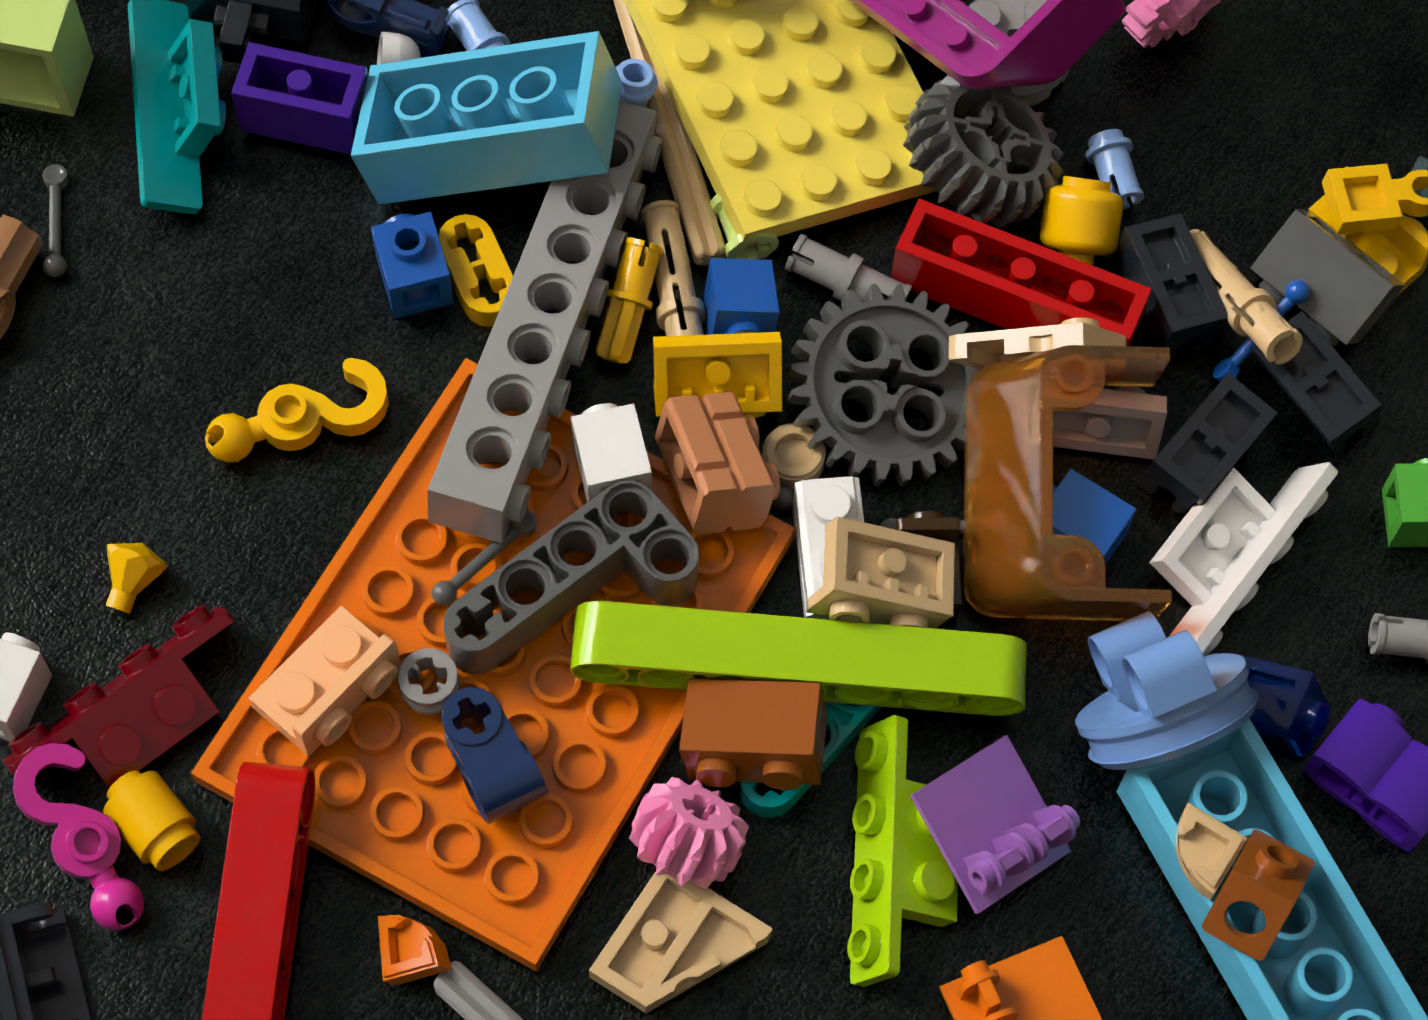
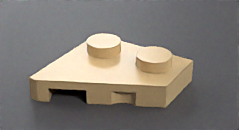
M1071 318L1064 320L1059 325L949 336V361L1031 385L1126 360V336L1100 328L1099 321L1091 318Z
M655 871L589 969V978L644 1013H648L767 944L772 936L773 928L709 888H700L689 880L683 886H679L674 877L667 874L657 876Z

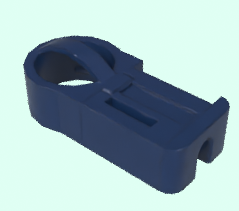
M327 0L326 3L328 12L343 26L380 39L381 32L400 33L410 37L418 46L420 54L428 57L440 55L450 35V27L447 25L450 19L449 11L442 6L438 10L414 0Z

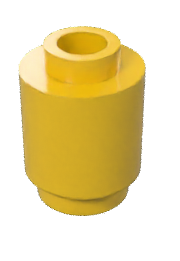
M137 770L128 772L116 780L108 789L106 796L109 800L104 806L103 814L109 816L115 823L121 837L142 863H152L158 871H165L183 861L199 844L201 837L194 829L196 819L156 771H148L142 774Z

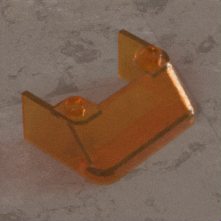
M1066 345L987 365L977 371L972 377L965 395L964 593L969 604L976 611L989 617L1126 621L1147 611H1150L1158 619L1172 603L1171 590L1105 588V561L1097 546L1080 536L1053 535V411H1078L1087 408L1097 400L1104 385L1154 387L1170 361V348Z

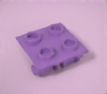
M1007 735L910 795L975 914L982 912L1071 852L1067 843L1075 838L1076 829L1080 826L1079 816L1072 807L1068 805H1063L1062 807L1057 805L1046 806Z

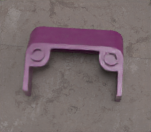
M849 0L958 83L970 89L1033 86L1051 83L1060 78L1126 12L1123 0H1047L1009 37L960 0Z

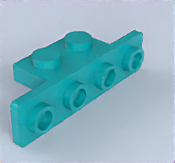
M130 0L128 3L140 203L145 208L195 215L203 206L199 157L212 138L221 134L226 119V105L223 100L219 99L217 82L222 67V54L219 48H215L213 23L189 19L188 8L182 3L166 0Z

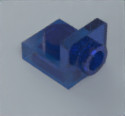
M1242 655L1249 668L1247 678L1249 685L1259 694L1255 710L1249 718L1256 731L1284 738L1291 754L1306 757L1313 739H1318L1323 735L1330 715L1329 703L1315 674Z

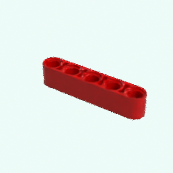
M243 762L240 766L234 792L202 1020H285L315 800V773L311 767Z

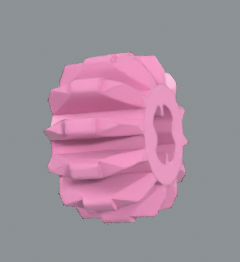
M671 777L666 784H654L650 792L644 795L632 822L633 829L629 839L638 847L637 858L642 862L652 863L656 866L657 876L667 874L674 877L679 886H683L689 880L698 887L707 889L713 881L724 882L728 873L735 869L746 843L745 836L749 826L739 817L740 807L736 804L725 802L721 798L720 790L711 792L703 788L698 780H695L691 785H687L681 779Z

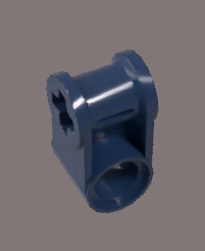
M468 687L456 691L447 699L442 709L441 718L445 731V741L448 750L461 771L462 779L475 806L488 825L548 794L546 783L534 758L525 744L519 740L499 702L490 692L482 688ZM472 717L477 724L484 723L485 730L480 734L474 735L469 727L463 728L462 721Z

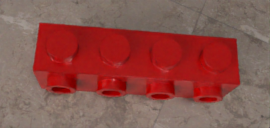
M918 199L895 248L891 278L905 285H911V292L919 295L922 291L927 292L928 299L943 305L946 303L953 309L1004 329L1059 325L1064 320L1071 318L1095 319L1099 321L1100 328L1126 336V356L1140 326L1152 289L922 199ZM1124 361L1101 367L1119 373Z

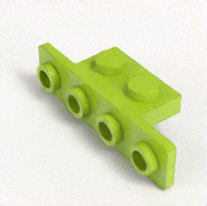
M892 715L862 729L855 750V762L858 767L857 803L852 818L853 827L856 831L855 861L850 877V889L853 894L852 932L848 940L847 951L851 961L850 983L862 987L896 977L899 974L902 918L938 927L957 922L958 882L910 797L911 794L926 786V784L906 779L908 720L897 715Z

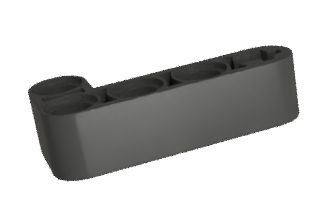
M632 480L619 481L587 502L457 599L447 609L443 619V628L448 656L454 661L455 666L459 670L469 674H484L495 669L624 570L654 602L666 606L678 605L688 600L696 590L699 578L698 545L693 536L648 487ZM623 513H634L644 519L634 527H622L613 522L616 516ZM576 550L588 552L593 556L590 562L580 566L567 564L562 558L567 553ZM670 558L679 560L685 565V568L676 574L661 573L654 568L657 562ZM526 588L535 589L543 594L538 601L527 605L515 603L510 599L515 592ZM493 610H498V613L493 616ZM471 630L472 633L476 636H480L486 633V637L481 640H478L472 634L466 637H463V634Z

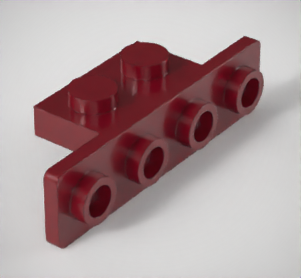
M204 605L188 612L172 625L171 628L176 633L174 637L156 650L149 643L128 655L118 664L122 674L103 688H100L94 682L75 693L63 704L68 713L46 728L40 721L18 734L9 742L8 746L13 752L2 760L3 764L14 775L23 757L36 747L50 743L65 744L72 739L108 789L126 773L141 770L219 713V710L182 658L234 621L233 617L227 609L214 607L208 611Z

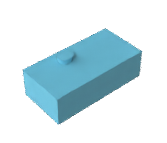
M599 31L371 65L351 157L378 204L606 174L609 172L622 81Z

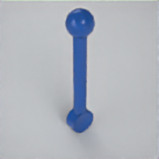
M1293 280L1288 283L1285 289L1286 296L1277 305V311L1282 317L1295 304L1304 303L1309 298L1310 288L1303 280ZM1248 337L1230 358H1225L1217 364L1213 371V377L1219 382L1228 373L1236 378L1239 373V366L1252 353V346L1255 343Z

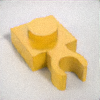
M1387 164L1328 169L1322 180L1336 235L1396 229L1403 217L1402 213L1412 217L1428 216V198L1418 196L1413 190L1426 189L1428 186V170H1415L1403 178L1391 179Z

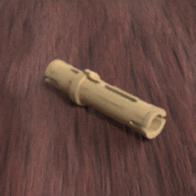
M669 200L652 202L642 209L641 215L646 228L648 246L650 243H654L664 249L662 256L659 258L654 276L660 302L655 313L657 324L660 329L665 331L666 336L704 335L702 323L706 318V311L702 300L696 297L689 256L679 218V206L677 203ZM666 247L671 249L675 269L674 275H671L669 272L665 252ZM678 286V289L673 290V287ZM677 301H680L682 304L686 330H682L680 327L676 306Z
M1198 229L1190 230L1191 236L1228 313L1227 320L1233 330L1241 336H1248L1264 353L1269 362L1272 363L1274 361L1276 364H1282L1291 360L1299 352L1303 338L1300 332L1293 328L1277 311L1275 299L1266 290L1255 288L1238 270L1236 265L1210 240L1206 232H1200Z

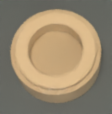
M794 423L784 424L774 429L767 436L763 445L762 457L765 462H773L779 474L780 486L794 489L795 482L818 479L824 468L826 450L824 444L814 449L807 447L810 439L816 433L812 428L795 427Z

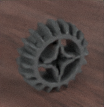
M949 75L935 83L931 89L924 91L915 104L917 106L909 114V120L904 126L908 136L903 146L913 154L909 166L912 169L921 171L924 175L920 186L932 187L939 194L938 203L949 202L955 206L956 213L961 215L970 213L974 220L984 224L991 221L1000 229L1008 223H1021L1024 219L1030 218L1037 209H1041L1044 206L1047 190L1058 184V179L1063 173L1059 161L1064 153L1053 144L1057 132L1045 127L1042 123L1045 113L1034 112L1027 104L1029 96L1021 99L1012 93L1011 87L970 89L964 87Z

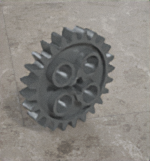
M871 284L865 293L864 303L850 289L841 299L842 310L834 303L828 301L820 311L823 322L810 318L802 330L809 340H797L791 351L796 358L803 362L791 364L786 372V378L802 385L792 389L786 399L787 403L805 405V410L794 421L795 427L813 425L816 433L810 439L807 447L814 449L826 443L831 448L826 461V465L829 468L842 458L850 461L848 477H856L864 467L870 468L873 485L879 487L885 480L888 472L893 471L899 487H903L911 480L913 467L918 475L926 481L936 472L935 461L947 469L957 460L953 447L965 452L974 442L973 437L966 429L977 430L984 423L985 417L972 407L983 406L990 398V392L975 387L974 384L982 381L989 372L949 361V336L963 334L968 327V323L964 321L949 327L944 322L950 308L948 304L945 303L932 313L926 310L928 298L925 291H922L913 303L905 302L903 285L897 284L889 298L884 300L878 285ZM859 340L864 342L873 353V361L863 362L854 358L847 348V341ZM919 349L925 351L933 361L934 370L924 371L917 368L911 362L908 350ZM838 373L843 378L851 381L848 383L837 382L834 374ZM882 375L889 377L891 388L898 389L894 395L887 393V384L885 382L878 381ZM925 388H939L941 390L942 395L938 397L935 393L928 391ZM852 399L861 403L867 411L868 421L856 422L849 419L842 410L841 401ZM914 408L922 412L928 421V431H918L911 428L904 419L903 409Z

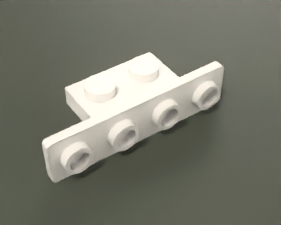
M1330 462L1301 467L1295 470L1270 504L1235 468H1231L1201 505L1197 503L1193 505L1149 562L1192 606L1170 636L1187 630L1195 639L1203 656L1209 654L1219 644L1223 636V632L1220 630L1234 611L1244 607L1255 596L1259 588L1256 581L1268 565L1278 561L1288 552L1294 542L1291 535L1302 520L1315 513L1327 500L1328 492L1326 488L1338 474V470Z

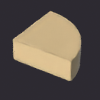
M1187 803L1177 825L1175 840L1178 861L1186 878L1200 894L1211 900L1248 838L1192 804Z

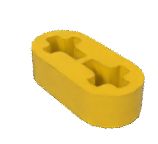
M468 214L454 216L445 222L438 236L450 274L451 284L468 318L480 326L493 327L513 278L512 272L486 221L478 216ZM467 237L471 244H476V261L470 263L464 249L457 247V240ZM486 278L491 291L494 294L499 293V302L489 305L485 297L480 298L479 280Z

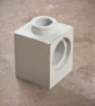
M611 403L599 404L588 408L581 415L571 416L572 442L587 502L619 481H636L644 484L652 491V472L634 403L619 407Z

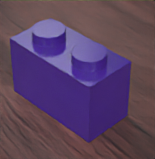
M249 42L231 92L240 131L351 155L368 79L367 67Z

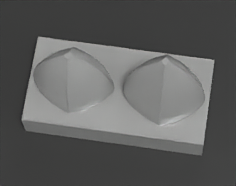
M1080 373L1054 378L1049 381H1041L1032 426L1031 444L1154 460L1158 454L1167 415V397L1147 394L1132 381L1115 390L1090 387Z

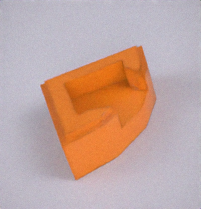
M402 915L378 916L383 982L400 985L452 970L446 945L431 927Z

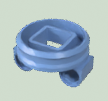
M1150 611L1088 637L1092 658L1103 686L1108 691L1086 705L1077 715L1075 724L1079 734L1086 738L1089 743L1090 750L1088 756L1090 760L1106 769L1126 770L1141 768L1189 754L1230 734L1244 724L1255 710L1259 694L1249 685L1247 680L1249 668L1244 657L1232 653L1203 656L1195 639L1187 630L1166 638L1160 624Z

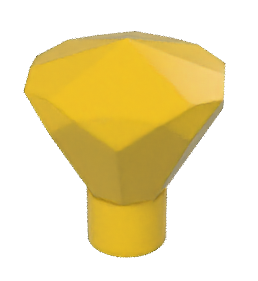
M143 543L107 544L112 589L106 606L130 614L137 594L155 580L168 565Z

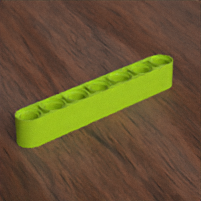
M591 601L578 605L575 611L570 672L576 678L587 682L686 691L688 679L820 683L825 702L1006 716L1020 713L1025 709L1027 645L1020 638L1004 634Z

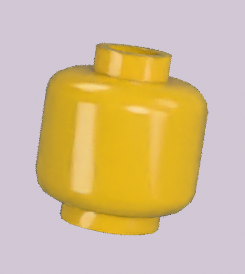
M1063 176L1062 185H1056L1047 190L1040 228L1042 244L1048 248L1058 250L1061 254L1092 266L1095 255L1105 256L1112 254L1117 248L1123 212L1122 198L1110 191L1112 182Z

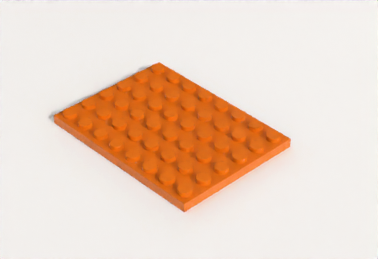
M465 358L192 770L191 775L194 782L233 803L237 775L243 762L313 768L315 773V800L309 846L537 972L683 725L687 691L594 683L573 676L570 672L575 611L577 607L495 669L484 674L473 675L462 672L456 667L460 683L459 690L468 687L482 688L490 692L497 699L517 737L525 744L534 758L548 789V794L489 825L484 821L462 779L461 771L448 750L441 720L442 712L435 715H423L411 710L404 702L398 682L399 668L404 659L414 651L424 648L438 649L448 655L443 619L447 609L452 604L440 606L435 603L431 594L432 588L440 581H449L493 542L428 522L427 489L478 365ZM565 409L561 418L550 417L545 430L551 433V442L546 460L541 470L530 469L525 482L526 485L531 486L527 510L532 511L536 516V531L529 537H517L457 590L455 601L587 503L572 442L571 416H576V414ZM507 410L502 412L503 414L508 416H518L524 414L517 410ZM646 451L652 472V492L693 536L699 550V578L695 592L688 600L678 605L667 606L750 613L793 542L796 528L768 514L766 523L760 528L733 531L731 527H728L724 532L696 535L688 520L665 461ZM486 462L480 466L488 469H497L504 465L498 462ZM623 513L616 516L613 522L622 527H634L644 519L634 513ZM576 550L567 553L562 560L567 564L580 566L590 562L593 556L588 552ZM670 558L657 562L654 568L661 573L676 574L682 571L685 565L679 560ZM625 570L582 602L609 601L666 606L650 599ZM526 588L515 592L510 599L515 603L527 605L538 601L543 594L535 589ZM340 606H343L376 636L380 638L383 634H387L396 642L400 665L397 667L398 674L391 686L382 695L375 699H371L368 696L350 714L352 715V721L338 740L329 746L321 744L308 757L252 708L249 697ZM493 610V616L498 613V610ZM471 630L463 634V637L472 634L478 640H481L486 637V633L480 636H476L472 633ZM427 669L420 672V682L413 679L411 684L421 685L423 694H433L438 692L437 682L445 685L447 679H437L434 669ZM472 717L462 721L463 728L469 727L474 735L480 734L485 730L484 723L477 724Z

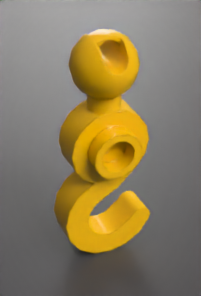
M348 358L342 365L346 381L367 392V397L361 405L349 409L342 408L323 394L296 384L279 385L268 391L262 398L257 416L245 419L235 413L221 414L213 419L206 430V447L216 459L226 463H233L249 456L254 443L265 439L277 449L285 451L301 450L311 445L321 433L322 426L335 434L344 436L365 434L376 428L386 415L389 400L385 379L378 368L369 362ZM211 442H217L214 446L210 445Z

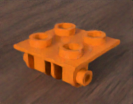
M1062 936L990 966L987 965L985 960L975 962L961 970L963 977L939 987L954 1020H1102Z

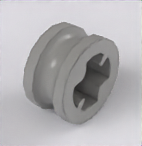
M424 648L414 651L404 659L399 668L398 682L403 700L411 710L420 714L435 715L441 713L447 699L459 690L460 683L454 661L446 653L438 649ZM434 669L437 679H447L445 685L437 682L438 692L423 694L421 685L411 684L413 679L421 681V671Z

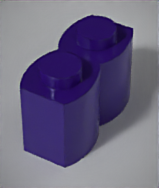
M1359 698L1314 753L1303 770L1326 793L1345 806L1355 810L1381 836L1399 848L1410 852L1428 832V744L1424 745L1413 740L1404 730L1402 719L1393 710L1379 703L1371 704Z

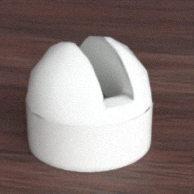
M381 32L377 65L421 58L418 46L410 37L400 33Z

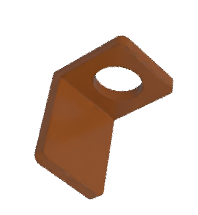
M1254 829L1202 923V929L1253 959L1263 960L1294 907L1315 862L1308 856L1264 832ZM1237 901L1253 903L1260 908L1265 916V928L1254 934H1247L1237 930L1228 920V906Z

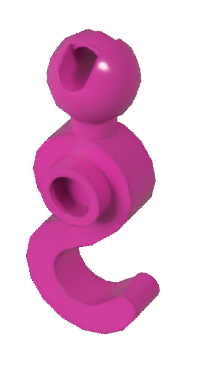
M50 743L36 747L23 757L14 774L13 794L17 806L27 818L38 824L57 826L52 835L51 842L54 862L62 872L74 878L89 879L94 888V892L91 895L90 909L97 923L108 930L121 931L130 928L139 921L144 911L145 901L142 891L136 883L127 878L118 877L113 867L120 853L121 837L118 827L109 816L97 810L77 804L47 802L38 795L35 788V778L43 769L53 766L70 771H78L85 763V755L68 744ZM117 909H127L133 916L132 921L126 925L119 924L116 918Z

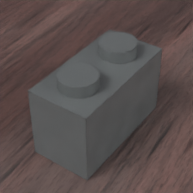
M1295 209L1250 267V269L1263 278L1259 288L1269 292L1277 303H1280L1286 296L1285 289L1288 283L1293 280H1303L1310 288V296L1304 303L1296 305L1311 316L1310 321L1333 346H1336L1340 340L1346 345L1360 343L1405 286L1402 281L1346 237L1336 235L1335 229L1310 209Z

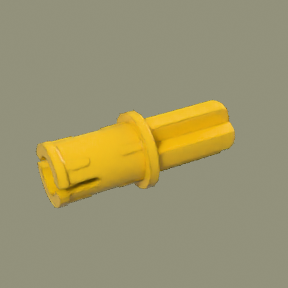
M625 238V247L613 289H608L606 298L609 300L595 349L596 355L602 359L618 364H627L631 360L644 311L651 310L653 306L648 297L659 258L664 250L661 246L650 243L649 247L645 246L643 249L644 240Z

